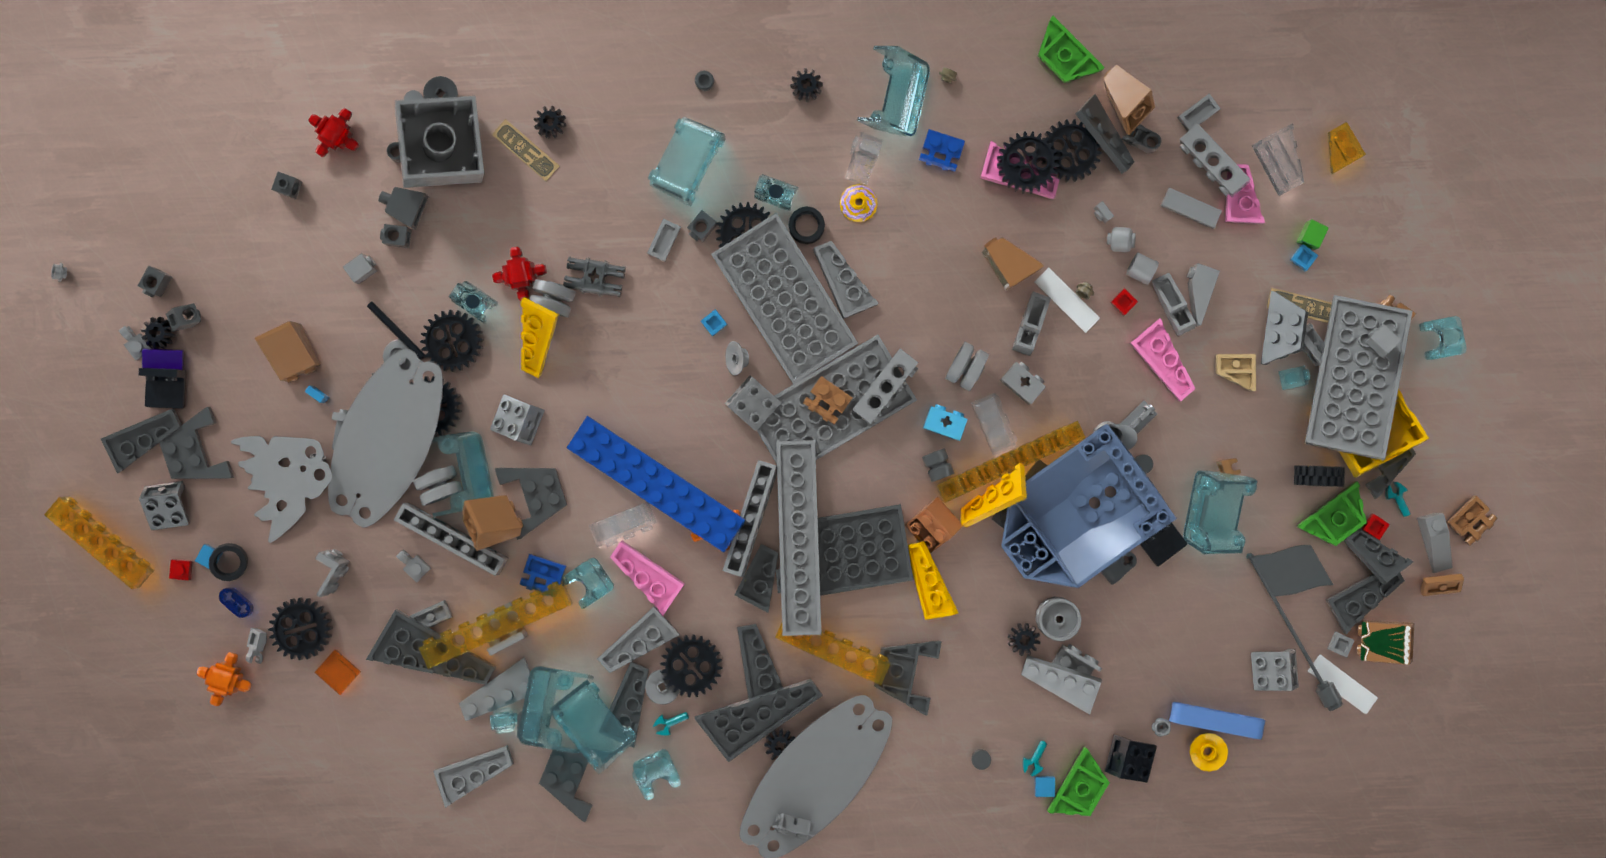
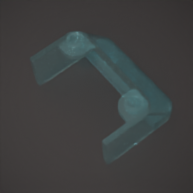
M874 46L873 50L884 55L882 66L885 73L890 75L882 111L875 110L870 118L858 117L857 121L875 130L902 136H913L917 131L930 74L929 64L899 46Z
M469 431L433 438L431 444L438 442L439 449L444 454L456 453L463 491L452 495L450 499L451 509L432 513L433 517L463 511L464 501L494 497L483 439L478 432Z
M541 666L533 668L529 675L518 730L519 741L525 745L579 753L580 749L561 746V732L557 729L549 728L556 689L568 690L573 685L574 677L593 680L594 676Z

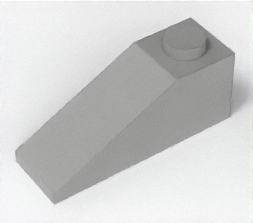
M1199 263L1190 267L1187 278H1189L1188 290L1191 313L1196 322V327L1202 325L1220 273L1219 270Z
M1432 513L1418 517V524L1432 572L1436 573L1451 569L1450 536L1444 513Z

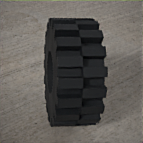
M1294 466V485L1344 487L1345 467Z

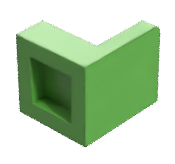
M1311 219L1305 223L1296 243L1304 244L1313 251L1319 249L1329 228Z

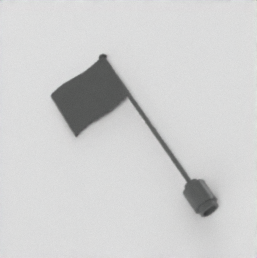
M1293 546L1272 554L1254 556L1252 553L1247 554L1246 558L1250 559L1320 682L1317 685L1316 693L1324 707L1328 708L1329 711L1343 705L1342 697L1334 683L1322 680L1276 599V596L1297 594L1318 586L1333 585L1312 546Z

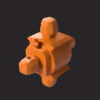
M229 652L224 659L225 662L216 663L210 668L204 666L198 668L196 675L206 679L205 684L209 685L207 691L214 693L211 695V705L220 706L224 700L223 696H231L233 693H237L238 690L243 692L250 691L252 683L242 679L241 668L234 666V664H237L238 654Z

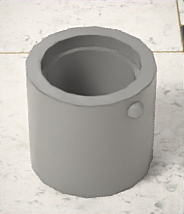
M1137 253L1130 263L1126 275L1148 285L1157 270L1159 262Z

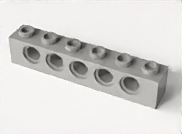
M760 460L757 462L740 515L745 519V522L731 543L723 568L724 572L740 577L745 575L777 475L776 465Z
M403 503L394 518V521L494 576L501 573L508 560L507 556L490 547L476 551L470 536L410 503Z

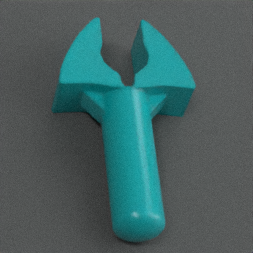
M1393 482L1397 491L1393 493L1389 485L1385 490L1386 499H1395L1402 515L1407 517L1411 513L1402 496L1403 492L1408 490L1402 484Z
M684 712L670 719H665L663 714L660 715L653 727L658 724H666L663 730L657 731L656 734L670 735V727L689 719V715L687 712Z
M1040 741L1032 758H1023L1024 773H1026L1029 765H1034V769L1030 774L1031 777L1043 770V767L1039 765V760L1047 746L1045 741Z

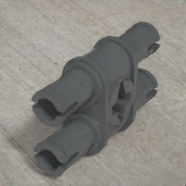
M568 257L567 269L583 271L584 277L581 279L565 275L564 280L567 282H563V286L578 289L582 293L587 292L598 294L599 296L606 294L621 297L622 285L606 283L605 277L608 275L624 279L625 274L623 272L626 271V266L612 265L607 261L591 260L590 258L583 260ZM596 272V274L599 276V279L596 278L593 282L590 276H593Z

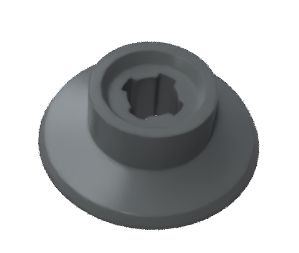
M444 76L430 79L423 90L424 99L440 98L438 97L440 91L445 92L442 98L457 97L458 95L455 83Z

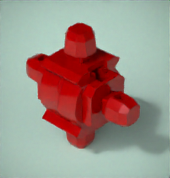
M343 108L338 113V118L334 115H331L330 118L324 115L321 118L312 114L308 119L309 123L316 128L314 132L319 134L316 139L322 142L320 145L318 144L315 153L321 157H325L328 154L329 148L335 151L338 147L342 150L346 147L351 151H356L359 143L352 138L353 134L349 131L351 127L346 124L352 117V112L346 108Z
M512 247L510 249V257L513 259L507 260V265L502 266V271L494 273L492 277L494 283L505 282V285L511 287L512 290H518L517 296L521 301L524 297L529 299V290L527 288L533 287L532 283L537 279V276L545 275L547 269L546 265H535L534 262L528 261V258L521 257L523 254L520 247Z

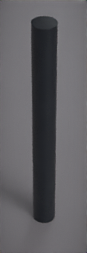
M373 301L367 305L410 350L417 354L420 360L425 358V354Z

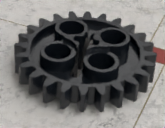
M1066 119L1064 125L1059 121L1057 128L1052 125L1050 127L1051 132L1046 131L1045 135L1049 138L1047 144L1060 142L1063 147L1055 155L1060 157L1059 161L1056 162L1059 164V169H1054L1059 174L1058 179L1064 176L1065 181L1068 182L1070 177H1072L1073 181L1076 182L1077 176L1083 180L1085 178L1084 173L1089 176L1091 174L1090 169L1095 170L1097 168L1094 163L1101 161L1096 157L1102 155V152L1097 151L1101 146L1096 144L1097 141L1087 128L1083 127L1082 122L1076 125V119H1074L1069 124L1068 119ZM1077 134L1080 137V142L1072 141L1071 135ZM1070 148L1074 149L1075 151L1073 153H1068L1067 149ZM1080 151L1086 152L1087 160H1082L1079 157ZM1061 160H1069L1070 167H1064L1061 164Z
M1024 131L1023 137L1016 133L1015 140L1009 137L1010 144L1004 142L1003 146L1005 149H999V153L1003 156H997V161L1001 162L997 164V168L1002 169L998 174L999 176L1005 175L1002 178V182L1009 181L1008 188L1014 185L1015 192L1019 188H1022V194L1025 193L1026 189H1029L1030 194H1032L1033 188L1040 192L1041 185L1047 188L1046 181L1052 183L1053 178L1051 176H1057V172L1054 169H1059V164L1056 162L1059 161L1060 157L1055 156L1058 150H1052L1054 143L1047 144L1049 138L1046 137L1042 140L1041 133L1037 137H1034V131H1032L1030 136H1027L1026 131ZM1032 146L1035 148V151L1028 153L1025 148ZM1018 149L1022 151L1024 157L1017 151ZM1016 157L1020 161L1017 164H1012L1009 160ZM1025 159H1026L1028 162L1032 161V162H1031V166H1030L1028 163L1025 164ZM1044 161L1047 165L1044 168H1040L1037 166V163ZM1033 169L1039 174L1038 176L1034 174ZM1028 172L1031 174V177L1023 179L1021 174Z
M740 202L738 209L732 205V212L726 209L727 216H720L723 223L717 222L721 229L715 231L721 235L716 238L717 241H722L719 248L742 235V232H745L747 216L749 217L750 230L753 228L751 224L754 220L762 222L769 217L770 212L764 214V207L758 210L757 203L752 208L749 202H747L746 207H743ZM735 219L743 221V225L740 228H735L732 225Z
M449 310L448 315L445 311H441V317L434 314L435 321L428 319L431 325L423 326L427 333H421L425 340H421L420 343L426 345L421 350L428 351L424 357H431L430 361L433 363L437 362L440 368L443 365V371H447L449 367L451 372H455L456 367L459 371H463V365L469 368V361L476 362L474 355L480 356L477 349H483L479 342L484 341V339L478 337L483 332L476 330L480 325L477 323L472 324L474 322L472 317L467 320V313H464L461 317V311L459 310L456 311L455 315L453 310ZM457 324H461L463 328L459 334H456L454 331ZM446 325H449L450 335L446 328ZM439 330H443L444 337L438 340L436 333ZM451 337L456 339V341L453 342V345L448 343V341L451 340ZM463 342L468 344L466 352H461L460 345ZM454 347L456 352L458 353V357H455ZM444 348H448L450 350V354L447 358H443L442 356V350Z
M428 376L424 377V381L427 383H432L435 379V376L432 377L431 381ZM450 382L442 385L443 398L441 404L446 403L447 407L440 408V411L443 410L445 412V418L442 421L438 419L433 438L437 437V432L440 436H444L443 430L451 432L449 426L456 427V424L453 422L454 419L460 420L456 414L462 412V410L457 409V406L461 405L462 402L456 401L460 395L453 394L456 388L449 389Z
M300 597L297 601L293 598L290 599V603L287 601L283 602L284 608L281 606L277 607L279 613H272L276 619L269 621L274 626L268 629V631L274 633L269 638H275L276 640L272 646L279 645L277 652L284 650V657L290 654L291 660L295 659L296 656L298 660H303L304 656L306 659H310L311 654L317 656L318 651H324L325 649L322 645H328L329 642L326 638L332 637L327 632L333 629V627L327 624L332 619L325 618L329 612H322L324 606L317 608L318 601H314L311 604V598H307L304 602L303 597ZM305 612H308L311 616L309 622L304 619ZM287 617L292 620L291 627L285 623ZM312 623L317 624L316 627L308 628L302 631H297L287 635L284 633L287 630L306 626ZM310 631L315 632V634H316L315 640H311V639H310V637H309V632H310ZM292 636H295L297 639L296 646L290 641Z
M692 634L691 640H689L688 636L684 635V641L678 637L677 644L670 642L672 648H665L668 654L661 655V657L666 659L665 662L660 663V665L665 666V669L660 671V673H666L663 680H669L667 687L673 685L674 693L679 689L680 696L686 692L687 697L690 698L693 692L695 697H698V691L705 695V688L712 690L710 684H717L714 678L721 677L717 670H721L723 667L718 666L717 663L721 662L722 659L716 658L720 652H713L716 646L711 645L709 647V639L702 642L703 636L696 640V636ZM690 647H695L697 650V655L693 658H690L687 653ZM681 652L689 662H695L694 668L702 675V679H699L692 669H687L689 665L680 656ZM677 659L681 660L683 664L680 670L673 668V662ZM704 661L709 664L707 672L700 670V664ZM689 674L695 677L692 685H687L685 682V678Z

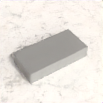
M1209 93L1177 118L1185 129L1189 131L1197 123L1200 125L1221 108Z
M663 219L647 254L665 262L681 227Z

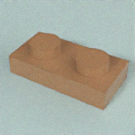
M1449 574L1423 578L1420 591L1422 596L1461 592L1464 577L1462 574Z

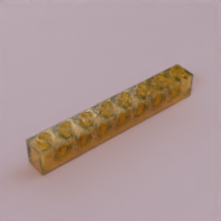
M1074 421L936 484V488L942 501L946 503L1001 478L1006 473L1013 472L1015 466L1019 463L1027 466L1086 439L1079 422Z
M558 581L547 585L548 589L543 592L540 589L529 593L530 597L525 600L522 597L513 600L511 606L505 608L502 605L494 609L495 613L489 616L487 613L476 617L477 621L471 624L469 621L458 625L459 629L453 632L451 629L440 633V638L434 640L431 637L422 641L423 645L419 647V650L427 668H432L572 605L573 602L564 582L558 584ZM551 595L554 599L553 604H546L544 596ZM527 603H533L535 605V612L531 613L527 611ZM509 611H515L518 614V619L515 621L511 620L508 616ZM492 619H497L500 622L499 628L491 626ZM474 627L481 628V636H476L473 633ZM456 635L464 637V644L456 642ZM438 643L446 645V652L438 650Z

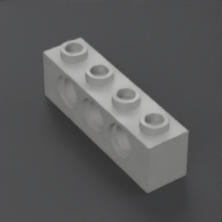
M1198 123L1180 138V148L1186 154L1190 153L1194 157L1193 162L1199 168L1203 166L1207 171V177L1212 182L1216 180L1220 184L1219 189L1225 196L1229 194L1231 197H1234L1250 182V178ZM1203 144L1206 149L1203 152H1197L1195 146ZM1210 158H1217L1219 163L1216 166H1210L1208 160ZM1228 171L1232 174V177L1229 180H1224L1221 174Z
M899 349L852 411L869 424L873 421L877 423L883 415L880 411L884 406L888 408L895 400L892 397L896 391L900 393L906 385L904 381L908 375L912 378L919 369L916 367L918 362L902 349ZM900 367L903 369L904 374L901 378L894 376V368ZM884 382L891 384L892 390L890 393L882 391L881 385ZM876 397L880 400L878 408L870 406L869 401L871 398Z

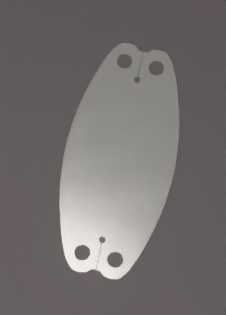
M402 349L392 355L361 389L343 421L333 452L330 468L332 479L328 486V499L333 512L341 516L348 515L352 517L354 523L358 526L368 527L382 518L409 488L426 459L437 427L443 385L442 372L437 364L431 361L423 362L418 359L417 354L412 350ZM400 359H409L411 367L408 370L401 369L399 366ZM431 371L434 374L435 379L432 383L424 381V372ZM413 379L414 383L410 384L409 380ZM357 493H359V494L361 495L360 498H357V497H356V494H357ZM338 495L346 496L348 502L345 506L337 504L336 497ZM362 507H366L371 511L369 518L364 519L360 516L359 510Z
M860 695L841 703L809 725L782 751L760 782L741 823L740 839L747 845L757 846L759 854L763 858H779L793 851L812 837H807V840L796 838V834L789 832V835L777 833L778 829L771 831V826L778 825V822H776L777 814L781 815L783 813L795 817L793 823L795 825L797 818L810 820L811 823H814V829L809 834L814 836L823 830L850 804L869 778L887 743L892 728V717L884 710L878 711L874 708L873 701L869 697ZM856 704L864 705L865 711L862 715L854 714L853 707ZM879 719L884 722V728L881 731L873 729L872 725L875 720ZM859 725H862L861 730L858 729ZM757 825L760 828L759 834L750 836L748 834L749 826ZM772 840L778 841L780 845L779 849L774 852L769 851L767 847L768 843Z

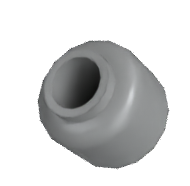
M1115 227L1112 233H1108L1107 244L1111 245L1112 251L1129 252L1131 248L1135 247L1136 233H1133L1131 228Z

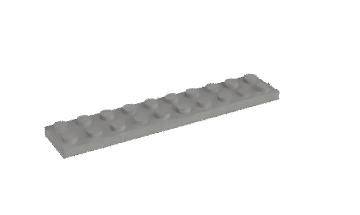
M815 440L776 441L782 636L821 635Z

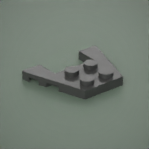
M211 407L204 408L159 442L171 479L234 478L229 461L209 467L197 431L216 423Z
M1413 448L1377 466L1382 475L1365 484L1374 499L1383 493L1416 455Z
M495 468L500 485L519 479L531 515L530 518L521 520L523 528L521 529L520 536L516 537L517 540L523 538L567 505L556 468Z
M942 641L882 647L874 686L920 713L927 715L931 698L911 694L918 656L922 655L939 659Z
M555 746L539 784L579 819L586 822L592 804L575 798L581 779L589 761L608 768L615 751Z

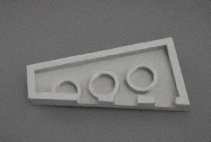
M654 606L599 656L597 660L611 673L680 634Z
M522 658L459 703L465 721L539 693L526 658Z

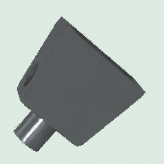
M394 187L392 194L382 191L378 201L387 205L385 209L387 214L416 230L429 196L422 192Z

